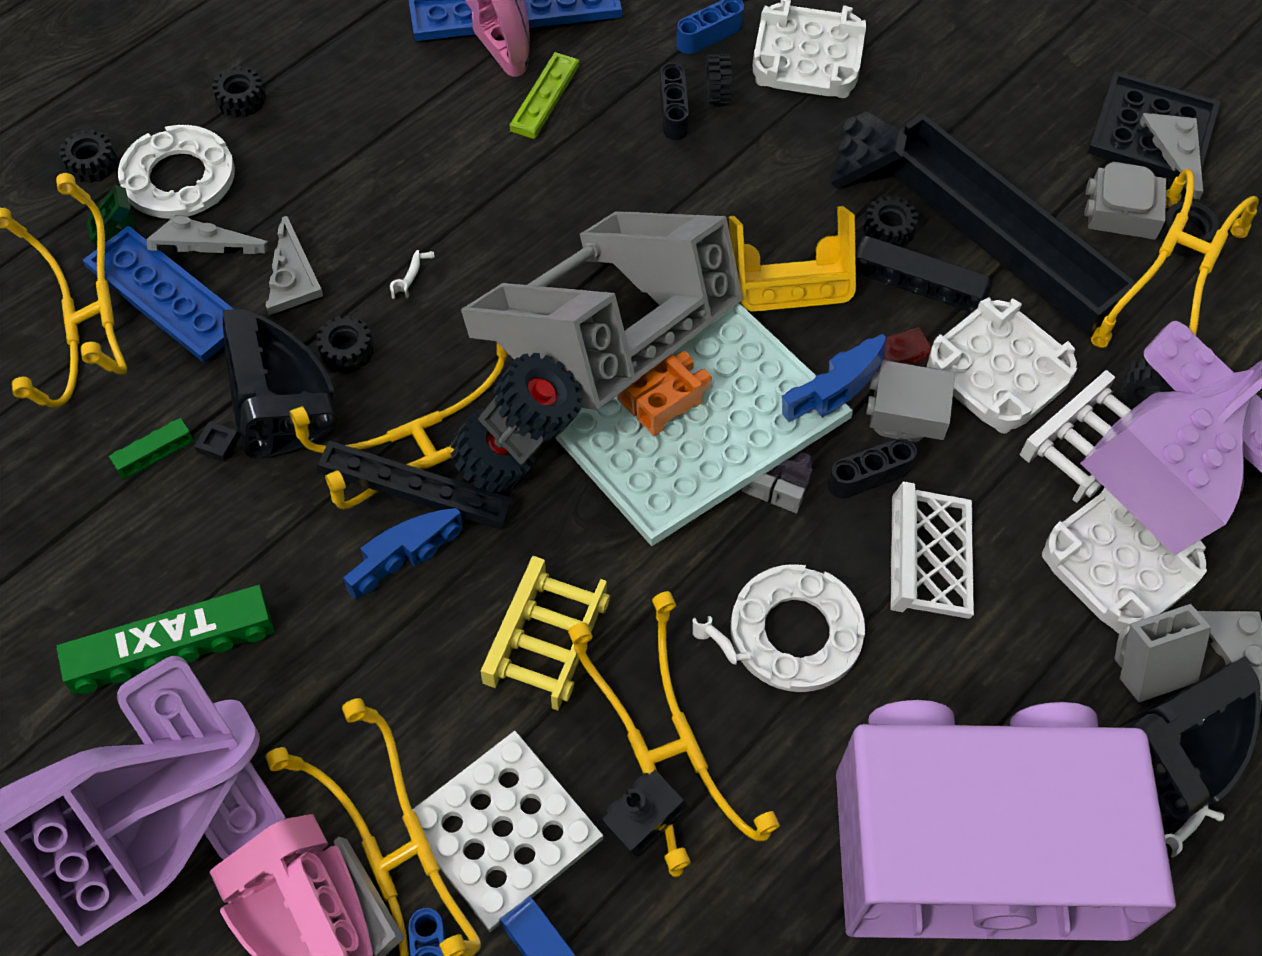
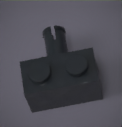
M656 770L650 774L644 773L634 782L632 789L628 790L629 794L626 795L624 793L623 797L616 799L607 808V815L602 819L636 857L648 848L689 808L686 802Z

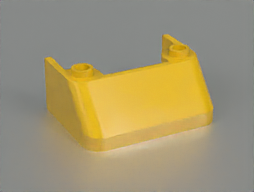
M844 206L837 207L838 235L827 236L819 241L816 247V260L760 265L758 250L750 244H744L743 224L735 216H729V233L743 300L740 303L749 311H765L838 304L849 301L856 291L855 214Z

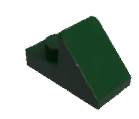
M114 185L98 205L104 222L105 242L127 226L135 230L126 188ZM92 213L86 221L90 242L97 244V227Z

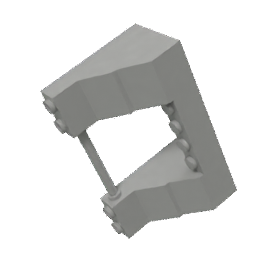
M615 211L580 234L583 249L527 285L502 283L462 308L461 312L469 338L497 341L514 360L517 357L520 358L522 354L528 353L530 357L533 353H540L541 359L548 355L552 357V363L561 362L564 365L561 369L564 372L570 370L574 375L571 378L572 382L578 381L580 385L577 393H582L583 400L580 402L582 408L598 410L742 301L743 296L726 216ZM585 261L613 263L642 292H647L660 306L624 331L615 293L547 286Z

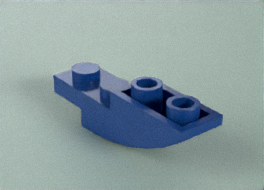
M884 334L873 339H866L859 346L847 352L838 353L829 360L828 373L820 374L812 381L800 387L791 388L786 394L782 395V414L788 423L815 409L823 418L858 394L872 379L885 357L886 337Z
M457 508L423 514L404 521L373 538L360 548L364 561L343 577L348 593L357 600L362 595L371 593L385 576L398 571L405 560H408L416 567L422 561L426 562L431 559L442 544L446 541H452L459 535L463 528L461 512Z

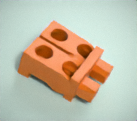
M684 350L674 356L672 354L619 393L617 400L634 417L637 415V420L653 436H656L664 430V424L679 414L688 412L692 407L695 408L702 404V394L712 387V377L705 369H700L694 374L690 373L689 371L693 369L694 361Z

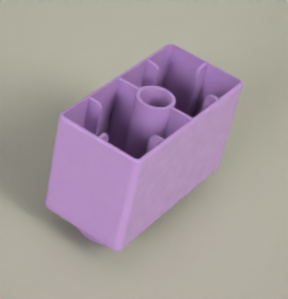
M907 700L889 703L875 709L869 715V724L859 725L853 731L836 773L845 927L848 936L871 938L1127 941L1137 937L1176 907L1149 741L1142 729L1098 727L1097 714L1090 707L1068 702L1044 703L1020 710L1012 716L1010 726L955 725L954 713L946 705L934 701Z

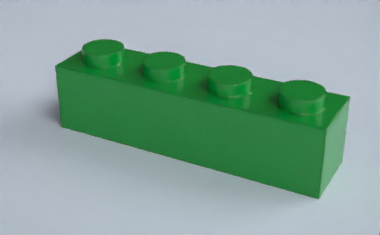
M179 418L151 432L142 439L134 441L127 447L115 451L109 457L124 480L189 445L194 440L182 419Z

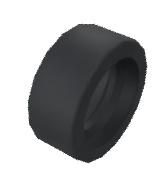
M1184 202L1172 205L1166 212L1165 223L1159 232L1162 243L1176 215L1181 212ZM1192 202L1187 221L1197 225L1202 230L1204 236L1197 238L1211 243L1216 231L1219 230V221L1208 207ZM1176 243L1173 252L1189 257L1203 254L1179 243Z

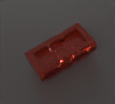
M917 327L886 337L885 357L883 360L907 364L928 357L932 348L921 329Z

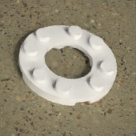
M192 125L165 127L166 131L152 136L147 133L137 139L126 150L120 161L118 179L121 187L126 188L130 204L147 215L172 219L175 215L192 216L217 204L229 190L235 173L233 158L224 140L210 130ZM190 154L203 162L205 166L203 178L197 180L195 186H186L179 192L174 193L173 190L164 192L156 188L150 181L152 168L167 156Z
M782 565L768 569L755 576L739 593L731 616V637L736 653L752 652L753 659L741 660L742 663L753 675L763 682L786 691H815L839 681L851 670L858 659L865 636L863 613L853 593L833 575L827 572L823 574L806 569V565ZM789 600L806 601L817 607L826 617L829 625V639L824 648L814 655L803 658L794 657L776 650L768 641L764 629L765 619L772 608L781 602Z

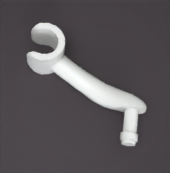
M419 250L414 253L405 278L403 280H394L390 284L392 299H395V294L400 291L405 292L406 298H409L408 288L419 271L420 259H433L434 252L419 253Z
M707 616V623L700 624L696 621V618H693V635L698 639L712 637L732 664H736L739 660L753 659L752 652L735 653L730 640L712 626L711 616Z
M1207 805L1190 816L1175 834H1166L1165 841L1172 848L1171 857L1174 858L1181 852L1183 848L1182 842L1197 829L1205 815L1218 821H1223L1224 814L1208 809Z

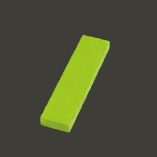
M554 52L510 123L511 132L536 139L579 67L578 59Z

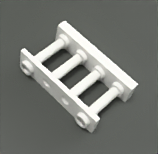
M1107 370L1027 439L1020 453V456L1028 463L1038 455L1040 457L1045 456L1078 483L1080 487L1072 499L1076 503L1086 495L1089 498L1094 496L1102 487V484L1092 474L1088 476L1055 449L1053 441L1058 437L1061 440L1065 438L1087 456L1094 446L1073 429V424L1077 420L1080 422L1085 421L1104 436L1111 426L1092 412L1093 406L1096 403L1106 405L1121 418L1131 411V409L1112 395L1113 391L1110 387L1116 377Z

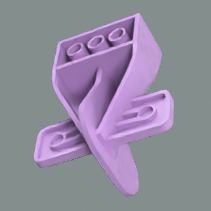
M1172 321L1145 348L1144 357L1175 391L1154 393L1129 411L1108 430L1080 464L1173 555H1176L1226 525L1234 512L1243 490V457L1262 473V399L1256 394L1262 389V360L1249 370L1234 373L1187 326L1181 322Z
M170 656L125 682L117 692L120 708L142 739L144 745L105 746L79 752L0 789V841L78 947L145 905L162 892L183 869L203 834L206 835L219 856L224 860L263 830L285 819L282 810L250 762L259 746L260 736L242 703L237 700H224L213 703L188 663L181 657Z

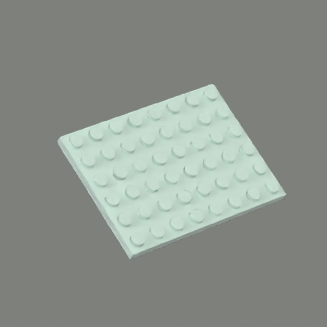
M740 303L736 304L672 353L674 356L685 350L694 361L693 369L689 371L690 373L694 374L700 369H705L711 375L712 387L702 394V404L695 408L692 407L684 414H679L664 424L663 431L653 436L637 420V415L634 417L615 396L598 410L581 408L575 419L556 437L557 441L651 546L852 418V409L845 403L823 418L815 409L788 423L782 414V395L786 394L791 388L800 387L812 381L816 375Z

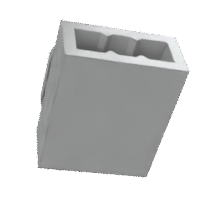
M1118 162L1109 163L1105 168H1098L1094 179L1089 178L1086 195H1090V199L1086 203L1084 215L1088 217V229L1156 240L1165 223L1166 178L1155 177L1153 172L1146 167Z
M883 360L878 372L874 374L870 381L869 389L875 390L874 397L869 396L866 414L871 415L870 427L874 428L879 435L889 438H903L912 442L920 441L924 437L944 440L950 424L955 372Z
M1191 604L1129 624L1118 636L1115 661L1122 667L1121 681L1138 702L1198 682L1211 626Z

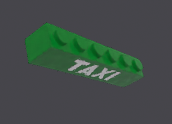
M256 585L56 645L63 683L74 695L77 693H91L97 687L110 683H124L170 656H178L186 662H192L201 655L211 652H225L234 645L247 641L257 642L275 632L266 598L260 585Z

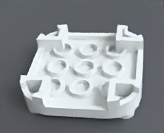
M781 0L780 3L770 7L765 5L761 15L752 67L755 82L759 86H769L776 89L847 98L858 81L866 21H861L859 17L852 13L853 8L844 5L842 13L790 6L791 0Z
M990 297L980 301L978 308L944 336L939 334L933 343L926 368L955 372L953 396L998 432L1008 433L1011 429H1016L1026 424L1068 387L1078 368H1076L1077 362L1073 354L1075 348L1071 343L1067 341L1061 345L1019 311L1022 305L1020 302L1011 299L1010 302L991 301Z
M1105 487L1098 496L1065 521L1058 522L1046 540L1045 548L1042 552L1043 559L1053 573L1101 621L1119 634L1131 623L1167 611L1188 594L1207 572L1206 559L1203 552L1206 547L1201 540L1173 555Z

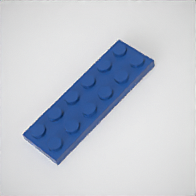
M130 226L124 228L105 243V280H107L108 286L203 363L224 346L223 310L233 309L231 306L159 249L157 251L147 250V240ZM96 249L83 259L86 268L97 276Z

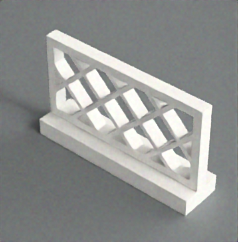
M902 482L892 496L891 610L904 612L907 608L970 619L974 615L972 500L915 490L914 483ZM917 501L927 502L934 512L926 517L917 508ZM948 507L962 509V520L956 523L945 509ZM937 515L950 527L943 534L930 522ZM922 526L935 539L927 546L917 536V530ZM952 532L963 542V547L958 551L945 538ZM937 543L950 555L943 563L930 550ZM921 555H924L935 567L927 575L917 565V558ZM953 560L963 570V576L959 580L945 567ZM937 572L951 585L943 592L930 579ZM924 584L935 598L931 601L917 599V587ZM955 589L963 598V607L954 606L945 595Z

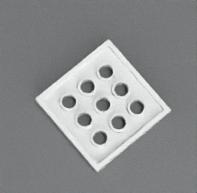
M516 731L512 732L412 809L418 816L439 868L489 932L501 924L499 919L528 896L533 898L603 840V834ZM513 772L519 777V781L514 787L505 788L499 783L500 777L504 773ZM478 794H486L491 798L490 805L484 810H477L471 805L472 799ZM529 798L537 799L541 803V808L535 814H526L521 810L523 801ZM450 816H458L463 820L462 827L453 833L445 831L443 829L444 821ZM506 820L513 825V830L508 836L499 837L493 833V827L498 821ZM549 825H558L562 828L563 835L557 841H548L543 836L544 829ZM471 843H480L485 848L484 854L477 860H470L464 855L466 847ZM522 847H529L535 852V858L529 864H520L514 858L515 853ZM494 870H501L507 876L506 882L498 888L490 887L486 883L488 874Z

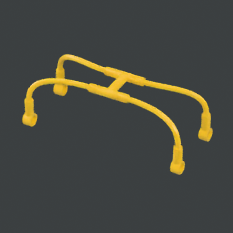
M1183 170L1174 179L1171 188L1166 190L1165 208L1169 209L1180 201V193L1187 178L1186 195L1182 210L1176 215L1159 250L1158 258L1142 278L1119 300L1110 314L1104 318L1101 326L1095 329L1091 342L1100 348L1108 346L1112 338L1111 331L1116 323L1117 315L1159 270L1165 259L1171 255L1176 243L1205 254L1199 267L1200 273L1195 287L1189 325L1190 331L1196 336L1206 277L1212 271L1228 237L1229 228L1231 227L1230 231L1235 237L1244 238L1248 235L1251 221L1257 213L1258 197L1251 196L1239 204L1226 219L1221 229L1216 231L1212 242H1206L1182 232L1188 220L1195 183L1192 170Z
M62 173L57 176L58 191L62 194H70L80 203L86 204L92 211L96 222L98 278L96 289L98 301L75 312L74 300L70 296L67 281L54 257L36 238L27 232L24 226L12 218L9 209L0 208V228H7L19 238L23 237L33 245L47 260L61 287L63 295L61 300L67 344L70 345L71 359L69 380L65 392L59 399L52 400L49 399L47 394L33 387L30 378L18 377L12 381L13 395L15 397L28 398L40 406L45 405L52 408L61 407L66 404L75 389L79 362L78 344L80 343L77 325L99 313L101 314L102 326L106 330L107 338L116 361L101 352V346L96 342H87L81 346L82 360L90 364L96 363L105 370L113 371L118 375H125L127 373V366L113 330L115 324L108 282L105 280V229L103 218L97 205L90 199V195L76 184L75 177L69 173Z
M497 342V356L499 358L493 372L479 388L455 405L441 412L435 411L387 431L386 435L345 446L363 450L413 435L425 456L406 465L425 470L451 459V453L454 450L451 448V445L436 451L424 429L442 422V419L460 411L487 391L500 375L505 365L506 357L509 354ZM301 406L289 411L295 426L296 436L301 443L312 451L323 453L326 448L325 445L315 444L308 439V424H310L304 407ZM337 470L325 475L332 502L340 509L352 508L379 492L367 489L358 496L344 501L343 489L346 488L341 473Z
M666 591L656 595L652 602L657 611L658 651L663 686L673 714L672 721L680 739L648 751L640 730L635 728L633 721L617 696L586 654L587 642L593 637L588 624L582 622L572 626L568 633L574 644V650L577 652L587 672L606 695L625 724L628 731L627 737L643 774H650L654 770L657 771L655 763L687 752L695 772L700 774L711 796L732 823L753 840H768L771 832L780 826L774 812H766L753 820L757 831L747 825L735 813L712 781L707 771L708 765L684 713L680 712L670 679L666 645V624L670 617V611L676 607L671 592ZM672 824L665 830L668 854L664 858L669 867V873L674 877H678L691 861L685 848L677 849Z
M361 698L350 700L342 706L347 722L352 723L362 720L368 723H376L386 742L397 795L404 813L402 818L411 841L384 858L375 837L371 836L355 805L329 776L315 766L304 762L302 758L288 754L285 747L273 749L266 754V760L271 771H279L285 768L293 771L302 770L314 776L338 798L353 819L363 839L364 851L384 901H388L393 919L404 936V939L399 943L400 956H409V947L404 920L396 898L398 893L389 871L415 855H418L426 872L425 874L430 876L441 899L469 939L463 940L460 934L447 938L439 945L443 956H473L481 949L478 935L451 897L438 873L440 868L415 811H412L408 800L392 732L385 719L378 714L377 710L366 707Z

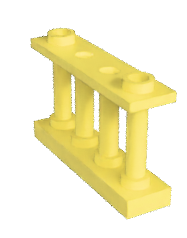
M532 556L481 669L483 684L496 688L500 678L505 679L507 676L552 692V709L559 710L562 701L569 700L574 688V682L571 679L580 660L577 652L574 650V644L571 650L525 635L524 630L521 629L525 620L530 621L533 618L565 630H569L578 623L585 622L588 624L590 631H592L599 612L604 614L610 601V595L607 594V581L600 579L596 591L593 593L549 578V574L545 570V560ZM546 590L589 605L583 621L537 606V602L534 600L538 591L543 592ZM521 647L564 662L565 664L558 680L512 664L509 656L513 648L518 649Z

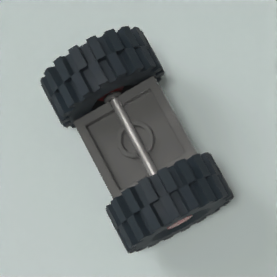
M526 353L522 354L520 358L517 357L497 381V385L494 388L496 397L485 410L480 409L475 414L472 413L453 437L454 440L451 442V448L454 449L451 456L452 460L458 459L455 467L458 471L463 469L466 472L463 477L467 481L472 478L475 480L474 486L480 489L482 485H486V491L493 492L496 487L498 492H504L507 488H513L535 461L533 455L546 440H550L552 436L554 438L559 436L575 419L582 408L580 402L583 400L582 393H577L580 388L578 381L572 382L571 378L574 375L570 370L564 372L561 369L564 366L561 362L552 363V357L548 355L541 359L540 353H533L530 357Z

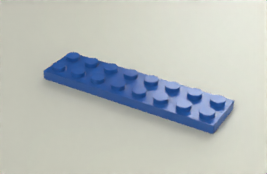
M409 0L415 41L475 34L472 23V10L465 0ZM524 0L529 28L622 17L620 0Z

